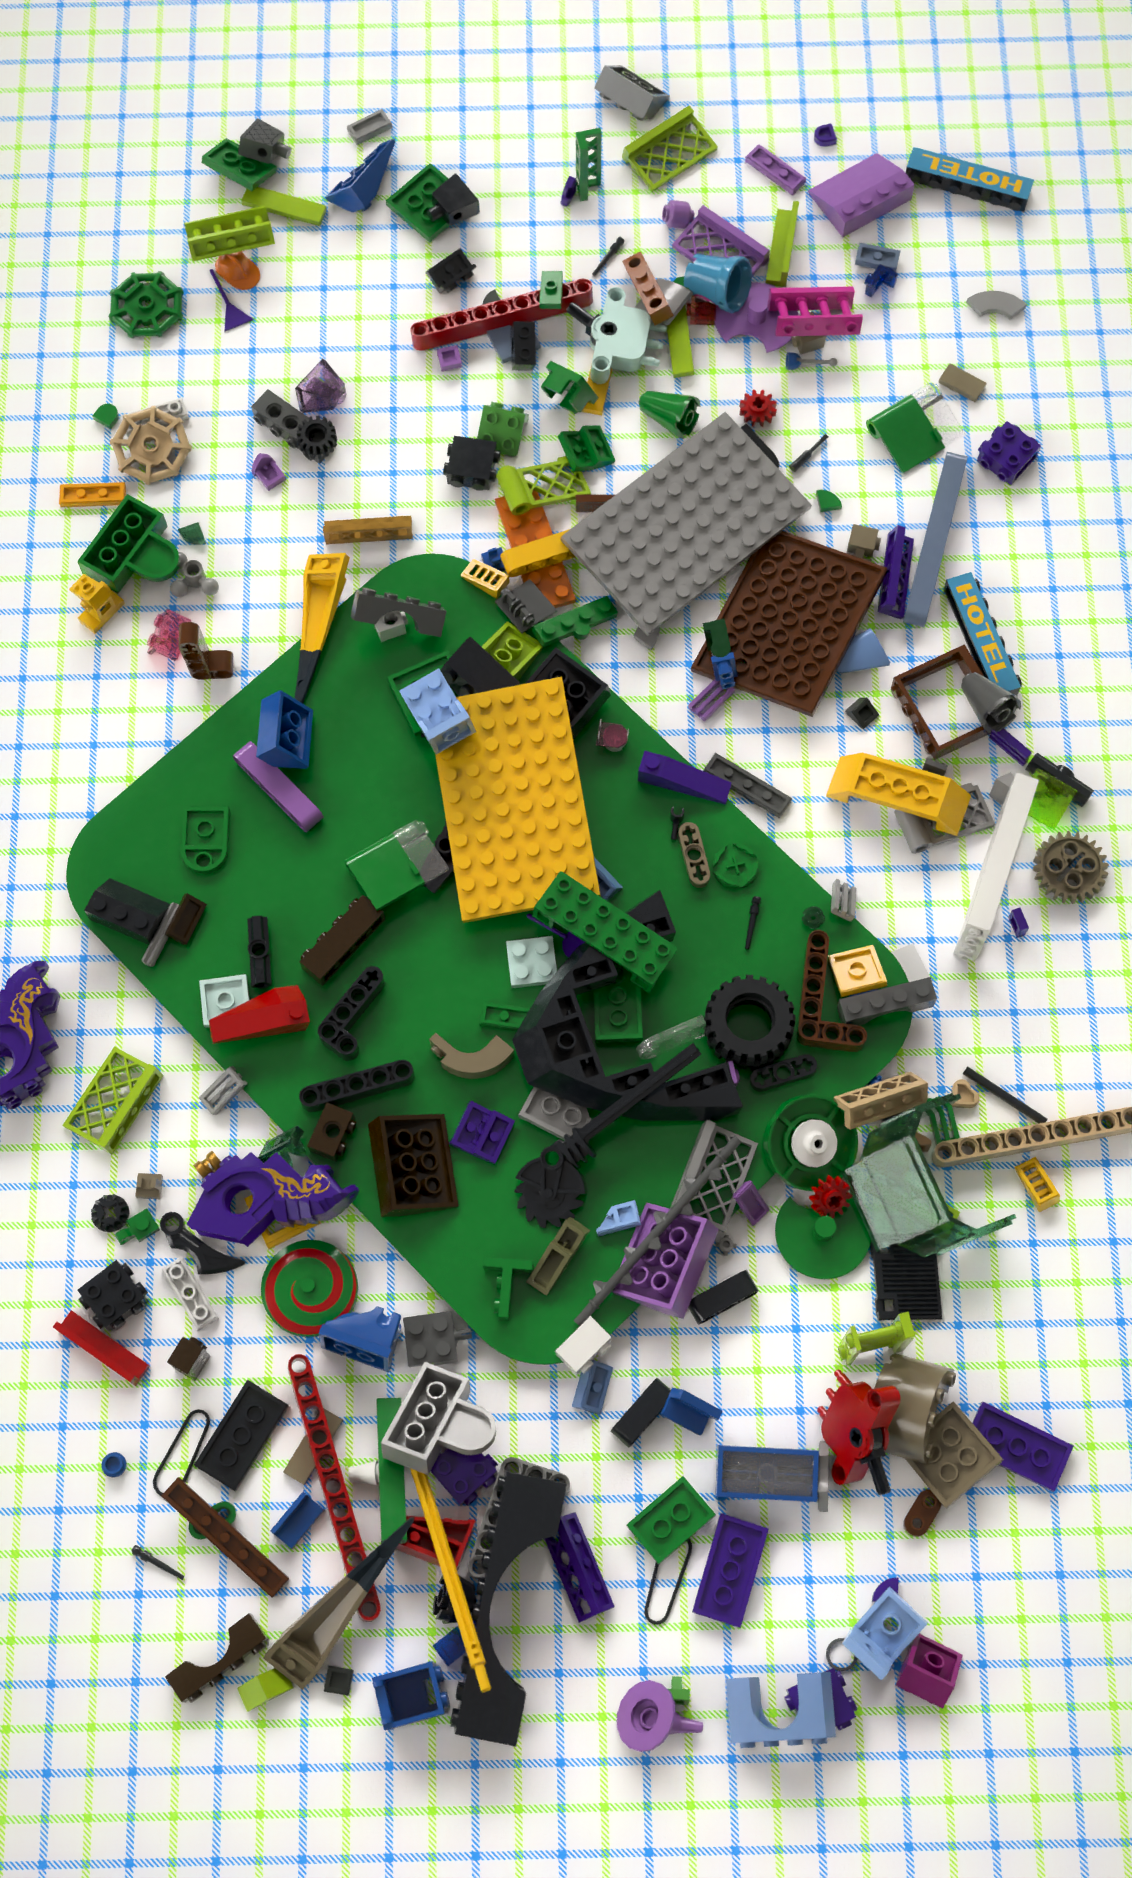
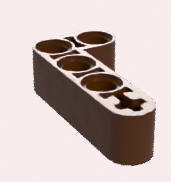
M183 622L179 624V650L191 677L198 680L231 678L233 676V653L228 650L209 651L197 623Z

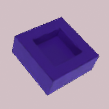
M1021 907L1013 909L1008 919L1016 938L1026 935L1029 926Z

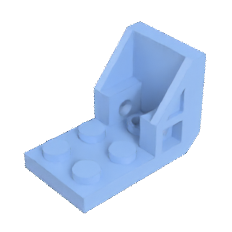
M440 669L431 672L399 691L435 754L442 752L476 732L468 713L460 701L457 700Z

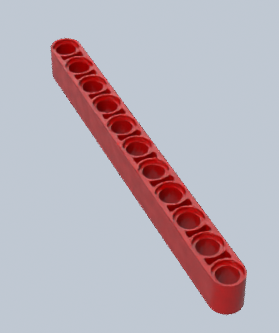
M296 1354L289 1359L288 1375L347 1575L355 1568L349 1565L348 1556L356 1553L361 1557V1561L366 1558V1554L310 1361L305 1355ZM300 1361L305 1364L306 1369L301 1373H297L292 1369L293 1363ZM308 1385L312 1388L313 1392L309 1396H302L298 1390L301 1386ZM316 1409L319 1412L318 1419L309 1420L305 1415L306 1411ZM317 1432L325 1434L326 1441L323 1444H316L312 1436ZM324 1456H328L333 1460V1465L325 1469L320 1466L319 1460ZM331 1480H335L340 1484V1490L336 1493H331L326 1488V1484ZM341 1504L346 1507V1516L337 1517L334 1514L333 1508L336 1505ZM344 1529L352 1530L354 1539L350 1542L343 1541L340 1537L341 1531ZM374 1584L357 1609V1615L364 1622L376 1620L381 1611ZM365 1603H372L375 1606L376 1613L372 1617H367L363 1614L362 1606Z

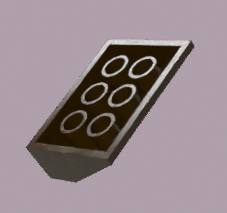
M444 1114L378 1116L368 1124L381 1217L407 1216L459 1207Z

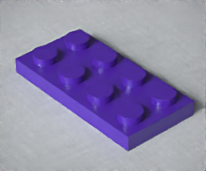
M982 1401L972 1423L1003 1458L1004 1461L999 1466L1054 1492L1074 1445Z
M720 1513L692 1613L741 1628L769 1528Z

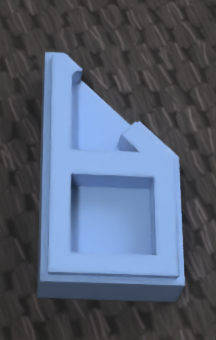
M633 1200L611 1206L605 1220L596 1232L599 1237L641 1225L636 1201Z

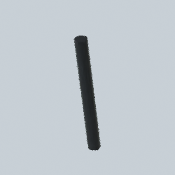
M967 1066L964 1070L963 1075L1038 1124L1048 1120V1118Z

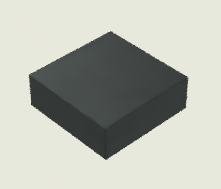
M328 1665L323 1692L349 1696L354 1670Z

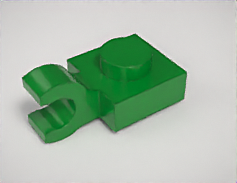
M146 1208L126 1220L130 1227L124 1228L114 1235L122 1246L134 1237L140 1243L160 1229Z

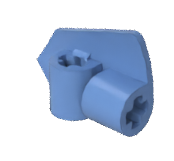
M871 628L854 636L837 672L842 674L890 665L883 647Z

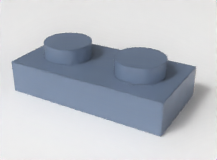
M859 242L855 265L896 273L901 251Z

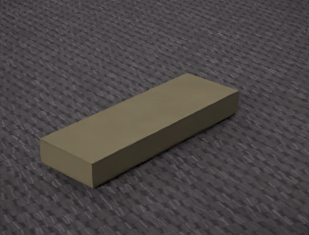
M324 1409L333 1439L343 1419ZM318 1412V1414H317V1416L315 1417L314 1420L318 1419V1417H319V1412ZM317 1432L312 1436V1439L316 1444H323L326 1441V1436L321 1432ZM306 1434L283 1471L284 1474L304 1486L315 1469Z

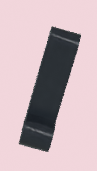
M367 967L318 1027L321 1043L343 1060L351 1061L358 1056L359 1047L357 1041L348 1031L384 988V977L378 967ZM377 977L378 981H369L370 978L375 979ZM357 994L365 996L362 1001L356 1002L353 1000ZM342 1012L350 1013V1016L345 1020L338 1018ZM327 1030L335 1031L334 1036L331 1038H325L323 1035ZM350 1043L354 1045L351 1051H342V1047L345 1044Z

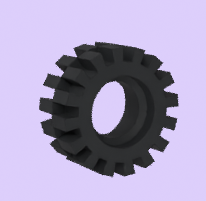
M311 416L309 417V422L304 419L302 421L303 425L299 424L296 434L301 452L304 451V455L308 456L310 454V457L313 459L317 455L318 459H322V454L327 457L329 456L328 451L334 452V447L337 446V435L335 426H333L330 420L327 421L326 417H323L321 420L320 416H316V419L313 420ZM321 432L325 434V439L315 443L309 440V436L313 433Z

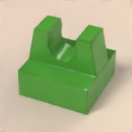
M672 1676L671 1689L668 1690L672 1694L675 1705H689L690 1689H682V1676Z

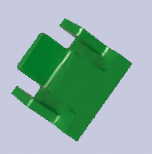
M550 360L546 366L549 375L541 385L544 393L552 399L556 393L561 395L564 391H567L560 406L573 414L580 413L588 402L594 405L598 396L584 377Z

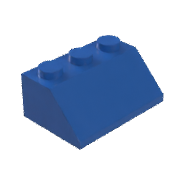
M281 690L262 699L256 757L273 767L308 768L313 710Z

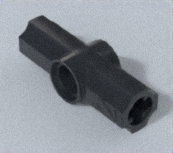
M1039 753L1034 755L1025 769L1043 781L1049 791L1056 795H1064L1080 807L1086 804L1094 792L1092 788L1075 778L1074 773L1064 765L1057 766Z
M252 916L247 919L252 988L262 989L272 986V954L270 951L268 918ZM257 949H265L264 954L260 956L254 955Z

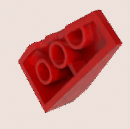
M298 985L271 989L210 1019L209 1027L212 1042L215 1044L306 1031L310 1019L306 1000Z

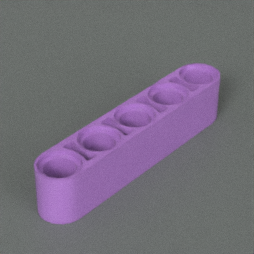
M249 741L233 755L234 760L307 833L324 818L323 814L278 767H273L257 758V746Z

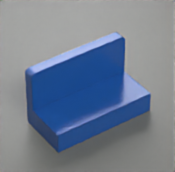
M672 1388L661 1415L701 1436L709 1418L719 1420L723 1411L684 1389Z
M302 1492L270 1532L290 1549H293L325 1510L306 1493Z

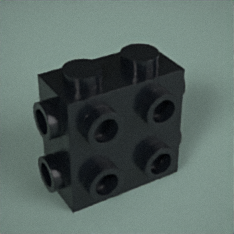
M454 435L453 442L448 444L447 449L449 461L444 463L443 475L447 478V484L457 488L469 487L477 491H490L491 482L495 483L497 470L494 469L495 463L499 464L501 451L497 450V442Z
M115 1260L77 1289L81 1295L78 1298L80 1303L86 1310L91 1308L95 1316L92 1317L94 1322L100 1329L105 1327L109 1332L120 1329L125 1325V1320L132 1314L137 1315L146 1308L145 1304L149 1302L145 1297L148 1291L140 1281L138 1283L133 1281L131 1276L134 1273L126 1262L121 1265L118 1260Z

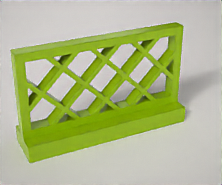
M688 105L625 146L622 159L626 164H631L653 192L716 151L718 146L695 118L692 107ZM692 123L697 129L696 135L685 133V127ZM671 136L681 137L680 145L668 143ZM684 138L695 140V147L683 146ZM698 140L707 142L710 147L706 150L697 149ZM656 146L665 148L664 156L652 154L653 148ZM667 148L679 150L678 158L667 157ZM682 151L694 153L693 159H681ZM639 157L649 158L648 166L639 165L636 159ZM651 159L663 161L662 169L650 167ZM665 162L676 163L677 169L674 171L664 170ZM649 172L661 174L660 180L653 184L649 178Z
M114 1046L62 1126L113 1155L164 1075L157 1067L146 1064ZM116 1056L123 1057L125 1065L113 1069L112 1062ZM139 1066L144 1068L140 1077L132 1079L130 1069ZM126 1071L128 1080L116 1084L114 1074ZM110 1076L112 1085L100 1089L99 1082L101 1079ZM129 1086L130 1092L127 1097L119 1099L117 1089ZM113 1090L115 1100L103 1104L102 1093ZM97 1095L99 1105L87 1108L86 1102L88 1099ZM116 1105L117 1112L114 1117L106 1119L104 1109ZM100 1110L102 1120L90 1124L89 1113ZM84 1115L86 1125L77 1128L72 1126L76 1117ZM103 1125L104 1132L98 1140L92 1136L91 1129Z

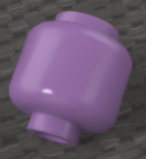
M670 200L663 207L662 220L669 228L686 229L689 223L694 220V210L691 209L687 201Z

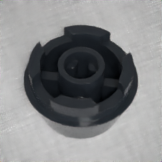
M442 1575L439 1584L443 1586L440 1588L438 1596H434L433 1615H437L436 1619L441 1620L443 1624L457 1623ZM459 1575L471 1614L473 1605L476 1603L475 1585Z

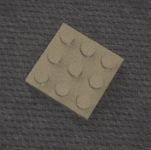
M954 1401L937 1414L936 1425L930 1429L929 1436L932 1438L933 1444H935V1450L932 1458H928L927 1464L905 1459L946 1509L1004 1461Z

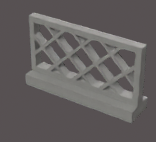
M706 1120L700 1128L670 1209L687 1191L684 1179L686 1177L697 1179L702 1169L705 1170L707 1168L705 1163L707 1157L714 1154L717 1156L716 1154H719L723 1149H717L714 1143L716 1133L725 1136L727 1142L736 1136L742 1144L750 1147L748 1155L739 1159L736 1150H734L732 1154L736 1161L726 1165L723 1163L719 1168L722 1170L727 1183L716 1187L714 1181L709 1179L708 1181L712 1189L704 1193L699 1191L697 1196H694L691 1200L693 1201L698 1198L704 1210L701 1213H693L692 1215L701 1217V1215L705 1214L707 1219L719 1231L724 1233L734 1210L736 1200L732 1195L731 1200L723 1203L718 1190L729 1185L732 1194H734L743 1185L758 1143L718 1127L716 1123ZM737 1164L741 1172L740 1177L731 1181L726 1168ZM714 1192L719 1205L707 1209L702 1196ZM729 1204L728 1209L726 1211L725 1205ZM721 1208L724 1215L722 1225L713 1222L709 1212Z

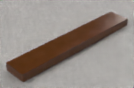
M179 1476L161 1495L165 1501L271 1598L290 1579Z

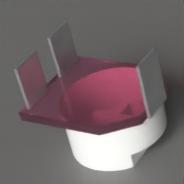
M600 719L596 746H604L613 752L621 751L628 742L629 729L627 731L621 724L601 722Z

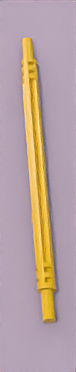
M410 1468L470 1666L475 1670L481 1692H487L491 1690V1686L484 1666L486 1661L428 1476Z

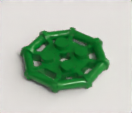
M158 271V273L131 272L127 279L109 292L111 304L108 318L125 331L129 338L133 339L134 337L158 336L160 338L173 324L181 321L183 318L182 296L184 291L168 279L162 271ZM139 282H152V283H149V285H144L143 283H139ZM135 284L130 290L125 292L129 287ZM163 284L168 291H164L159 285ZM174 298V308L168 307V299ZM119 300H125L124 307L119 309ZM143 301H151L150 305L144 307L142 305ZM127 315L129 318H131L133 320L131 325H129L122 317ZM164 315H169V317L158 326L157 321H159ZM139 324L143 326L153 324L154 328H138Z

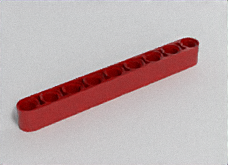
M582 278L563 283L561 309H540L539 289L416 322L410 328L412 345L414 349L424 351L484 335L489 330L508 325L512 326L513 322H533L567 312L566 310L570 303H576L581 308L588 307L593 303L592 282Z

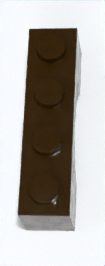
M248 1613L228 1628L229 1646L220 1661L207 1667H199L190 1661H184L164 1676L181 1702H195L203 1695L202 1690L208 1685L211 1687L216 1686L224 1679L223 1674L229 1669H232V1671L237 1670L245 1664V1657L251 1653L255 1656L266 1648L265 1642L269 1638L253 1614Z

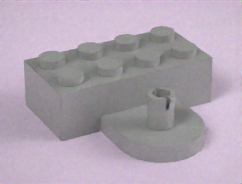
M424 1362L381 1441L383 1458L429 1475L443 1447L465 1455H476L486 1451L495 1441L496 1422L488 1410L467 1402L471 1394L469 1378Z

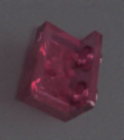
M169 609L158 614L153 623V626H155L154 633H151L147 640V645L149 646L147 653L152 655L156 652L176 661L180 655L179 624L191 622V619Z

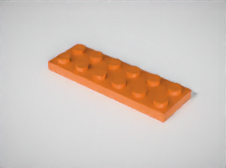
M533 490L534 500H541L538 492ZM504 496L495 498V505L510 548L553 535L543 506L532 508L521 515H513ZM563 562L520 575L523 583L530 579L555 608L576 603V598Z

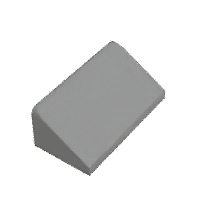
M1010 772L995 779L989 796L1000 804H1003L1013 782V773Z

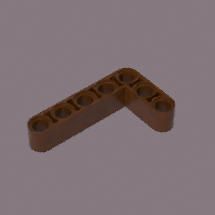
M815 930L809 935L806 944L796 1034L797 1040L800 1044L809 1047L858 1052L864 1047L867 1039V1032L862 1026L821 1021L829 937L824 931ZM819 940L823 943V946L815 947L812 941ZM811 962H817L820 964L821 968L813 969L810 967L809 964ZM814 984L819 990L812 992L807 988V985ZM807 1006L814 1007L816 1013L808 1014L804 1008ZM811 1029L814 1035L807 1037L802 1033V1030ZM834 1032L838 1038L831 1040L827 1038L826 1033ZM858 1035L861 1042L854 1043L850 1040L849 1036Z

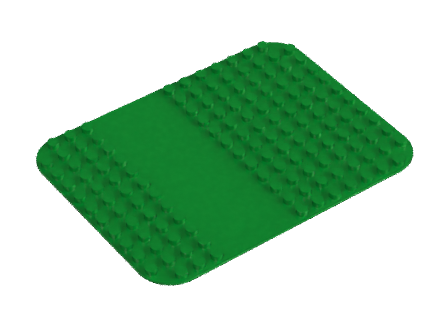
M446 554L414 555L388 565L358 590L362 591L363 588L376 590V594L379 595L389 592L397 594L399 599L406 600V597H414L420 599L419 603L428 604V601L441 603V607L447 611L441 637L419 633L415 629L411 615L405 613L408 624L405 625L406 634L381 642L374 624L355 621L351 618L355 593L352 594L336 609L303 703L313 710L309 767L306 769L278 767L321 811L324 816L321 821L307 833L304 832L233 758V755L249 741L257 746L262 699L279 690L295 698L301 648L300 639L87 822L75 839L68 857L66 868L67 890L71 903L84 924L225 1071L229 1067L234 1066L235 1072L239 1073L242 1076L241 1079L247 1082L243 1090L315 1165H329L334 1171V1180L342 1189L353 1184L359 1188V1193L352 1204L485 1343L502 1355L519 1362L535 1365L560 1364L564 1362L556 1355L555 1351L580 1327L574 1319L587 1306L589 1300H592L596 1295L593 1282L595 1280L608 1282L620 1268L625 1256L624 1248L629 1246L636 1227L599 1237L596 1230L605 1220L611 1206L635 1200L639 1217L646 1202L670 1209L700 1128L705 1121H640L620 1116L591 1138L589 1143L597 1156L593 1158L588 1154L586 1156L588 1163L582 1160L579 1161L581 1166L579 1170L585 1179L587 1194H580L576 1199L582 1200L584 1204L577 1209L571 1210L575 1214L574 1220L588 1228L590 1232L547 1296L527 1283L531 1274L513 1273L509 1321H499L498 1314L494 1313L495 1299H500L501 1289H496L497 1275H502V1272L484 1271V1256L533 1260L534 1270L550 1242L556 1237L561 1227H556L547 1220L546 1228H542L535 1216L532 1221H527L526 1206L521 1209L517 1207L523 1193H516L515 1189L523 1183V1181L516 1179L521 1168L531 1160L539 1158L545 1148L560 1138L518 1117L533 1086L527 1084L512 1042L517 1031L480 1026V1016L483 1001L531 1008L538 994L546 985L511 988L506 941L552 936L556 969L558 971L568 959L562 949L564 938L527 918V914L533 915V910L463 923L454 874L435 894L422 885L382 908L385 921L323 986L302 969L299 962L302 954L317 944L318 937L333 927L334 920L339 915L343 916L349 910L348 907L354 899H359L362 895L367 897L358 881L354 880L348 871L344 860L393 833L420 872L429 853L432 852L438 835L441 834L445 826L446 817L435 752L426 737L421 738V734L415 737L388 683L387 677L447 650L452 656L469 637L473 638L482 647L507 621L514 625L495 603L496 598L461 578L462 572L470 563L469 561ZM474 567L469 574L473 576L478 568ZM482 571L477 578L480 579L484 572ZM488 575V577L485 579V582H488L491 576ZM389 621L386 624L392 625L396 621ZM532 628L525 631L526 634L530 635L531 637L537 640V638L531 631ZM558 641L543 647L520 678L519 685L525 684L555 648L592 674L594 673ZM609 688L611 696L573 740L593 854L596 860L622 886V889L610 898L608 902L623 912L628 911L655 892L661 891L676 930L675 937L670 943L678 949L657 979L652 991L648 993L641 988L643 1041L596 1043L594 990L576 995L605 1077L650 1062L655 1072L694 1043L702 1055L666 1081L668 1082L726 1062L725 1058L719 1059L715 1055L714 1048L710 1049L707 1044L708 1038L704 1035V1017L707 1003L710 1001L712 993L715 990H719L722 983L725 981L731 983L733 977L740 976L742 980L746 978V975H753V979L759 980L760 976L767 978L766 983L770 985L774 981L779 985L778 990L780 992L785 990L789 995L788 1002L791 1001L794 1006L793 1014L796 1016L795 1029L787 1050H784L783 1055L778 1060L774 1059L772 1064L805 1054L811 1055L817 1062V1069L814 1075L810 1078L758 1092L750 1085V1077L754 1071L752 1066H746L744 1070L738 1069L739 1065L733 1063L734 1069H737L740 1081L736 1089L743 1108L739 1114L718 1121H712L718 1127L758 1143L744 1183L752 1181L759 1191L775 1175L768 1166L764 1155L763 1138L768 1121L780 1105L800 1095H820L833 1099L835 1096L865 1087L897 1055L906 1040L911 1026L913 1012L909 1011L888 1013L874 1018L866 1024L859 1025L866 1030L867 1039L864 1047L858 1052L809 1047L800 1044L796 1034L806 944L811 932L822 930L827 933L829 937L828 955L873 945L887 980V986L878 988V990L908 983L909 981L901 964L887 947L855 917L852 921H848L831 913L832 896L728 798L725 805L639 782L638 770L644 750L670 757L689 766L692 765ZM600 719H601V730H600V737H599V743H598V733H599ZM612 725L621 726L626 732L629 729L628 742L618 752L608 750L603 743L604 731ZM229 806L228 856L223 866L213 873H195L185 865L182 859L183 807ZM672 807H674L675 815H680L682 808L684 809V819L679 823L677 839L675 841L671 840L673 822L670 819V812ZM687 822L694 823L699 828L710 870L709 883L702 888L694 887L689 881L678 838L680 826ZM685 830L684 835L688 836L689 844H692L693 833H690L689 830ZM739 843L748 846L755 852L759 863V870L756 879L749 886L742 889H731L717 881L713 873V860L716 853L722 847ZM691 850L687 854L691 860H698L701 857L700 852L697 850ZM202 857L199 859L198 865L201 867L207 866L210 859ZM696 866L695 877L702 881L705 875H701L699 866ZM109 878L169 904H180L186 893L207 904L187 945H182L169 937L153 967L147 966L142 962V958L149 945L90 920L84 909L94 891ZM758 896L761 898V903L758 905L760 908L759 914L756 917L749 950H746L745 944L750 920V907L753 906L752 898ZM252 916L268 918L269 942L272 954V986L262 989L252 988L247 919ZM557 923L553 926L564 934L569 932ZM819 940L812 941L815 947L823 946V943ZM257 949L254 955L260 956L264 954L265 949ZM827 957L821 1021L841 1023L837 1005L839 999L849 996L841 997ZM811 962L809 964L810 967L813 969L821 968L820 964L817 962ZM376 966L382 971L385 985L348 1031L357 1041L359 1054L354 1060L346 1061L321 1043L318 1027L367 967ZM246 974L250 1000L274 988L298 985L306 1000L310 1023L306 1031L213 1044L210 1027L205 1028L203 1024L199 981ZM376 977L375 979H372V978L369 979L370 982H371L372 980L378 981L377 977ZM814 984L807 985V988L812 992L819 990ZM357 994L354 996L353 1000L359 1002L362 1001L365 996L363 994ZM751 1004L735 1007L729 1012L727 1017V1026L730 1031L743 1040L754 1041L762 1039L768 1035L772 1026L769 1015L762 1008ZM807 1006L804 1008L808 1014L816 1013L814 1007ZM342 1012L338 1018L345 1020L350 1016V1013ZM811 1029L802 1030V1033L807 1037L814 1035ZM327 1030L323 1036L331 1038L334 1036L335 1031ZM834 1032L826 1033L827 1038L831 1040L838 1038ZM437 1033L456 1050L463 1053H474L485 1048L497 1035L514 1049L515 1057L503 1069L491 1076L478 1079L461 1078L442 1068L441 1060L444 1057L439 1058L431 1051L432 1046L429 1039ZM858 1035L849 1036L852 1042H861ZM350 1043L345 1044L342 1047V1051H351L354 1045ZM398 1060H407L411 1063L415 1078L410 1085L337 1106L352 1112L357 1122L353 1134H348L345 1141L347 1147L342 1157L339 1156L335 1162L309 1151L307 1145L323 1110L308 1112L303 1108L299 1094L304 1087ZM803 1061L801 1067L795 1068V1064H792L795 1071L794 1075L796 1076L797 1070L805 1068L806 1072L809 1071L812 1065ZM781 1067L777 1070V1076L781 1079H787L790 1076V1071L785 1067ZM401 1069L397 1075L399 1077H406L410 1071ZM769 1071V1077L762 1078L761 1075H757L755 1082H760L761 1085H764L765 1080L772 1078V1082H775L772 1077V1071ZM379 1075L375 1078L374 1082L382 1084L386 1081V1077ZM355 1082L351 1089L355 1091L360 1090L363 1087V1083ZM333 1088L329 1091L328 1095L336 1097L339 1095L340 1090ZM309 1095L305 1102L309 1104L314 1103L317 1096ZM469 1101H473L491 1111L495 1110L515 1120L495 1164L475 1157L449 1144L459 1207L407 1216L381 1217L368 1124L378 1116L444 1114L448 1141L450 1143ZM587 1108L591 1120L603 1112ZM336 1128L331 1129L327 1136L335 1138L339 1135L340 1130ZM716 1133L714 1143L717 1149L725 1147L728 1144L725 1136ZM741 1143L735 1149L739 1159L748 1155L749 1146ZM552 1151L549 1154V1162L553 1165L558 1163L559 1156L556 1152ZM715 1154L707 1157L705 1161L707 1167L716 1157ZM733 1154L728 1157L724 1165L736 1161ZM737 1164L726 1168L731 1181L740 1177L741 1172ZM720 1170L722 1179L720 1181L713 1180L716 1187L727 1183L722 1170ZM709 1181L701 1188L700 1193L712 1189ZM729 1185L718 1190L723 1203L731 1200L733 1194ZM714 1192L702 1196L707 1209L719 1205ZM698 1198L690 1201L694 1214L704 1211ZM737 1202L731 1217L740 1209ZM729 1204L725 1205L726 1211L728 1209ZM721 1208L709 1212L713 1222L722 1225L724 1215ZM560 1218L562 1225L566 1219ZM611 1292L591 1317L611 1335L641 1304Z

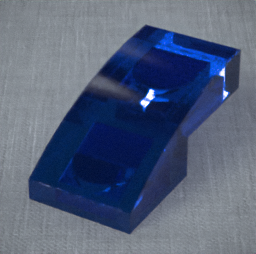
M456 1626L433 1645L447 1667L466 1653L459 1626Z

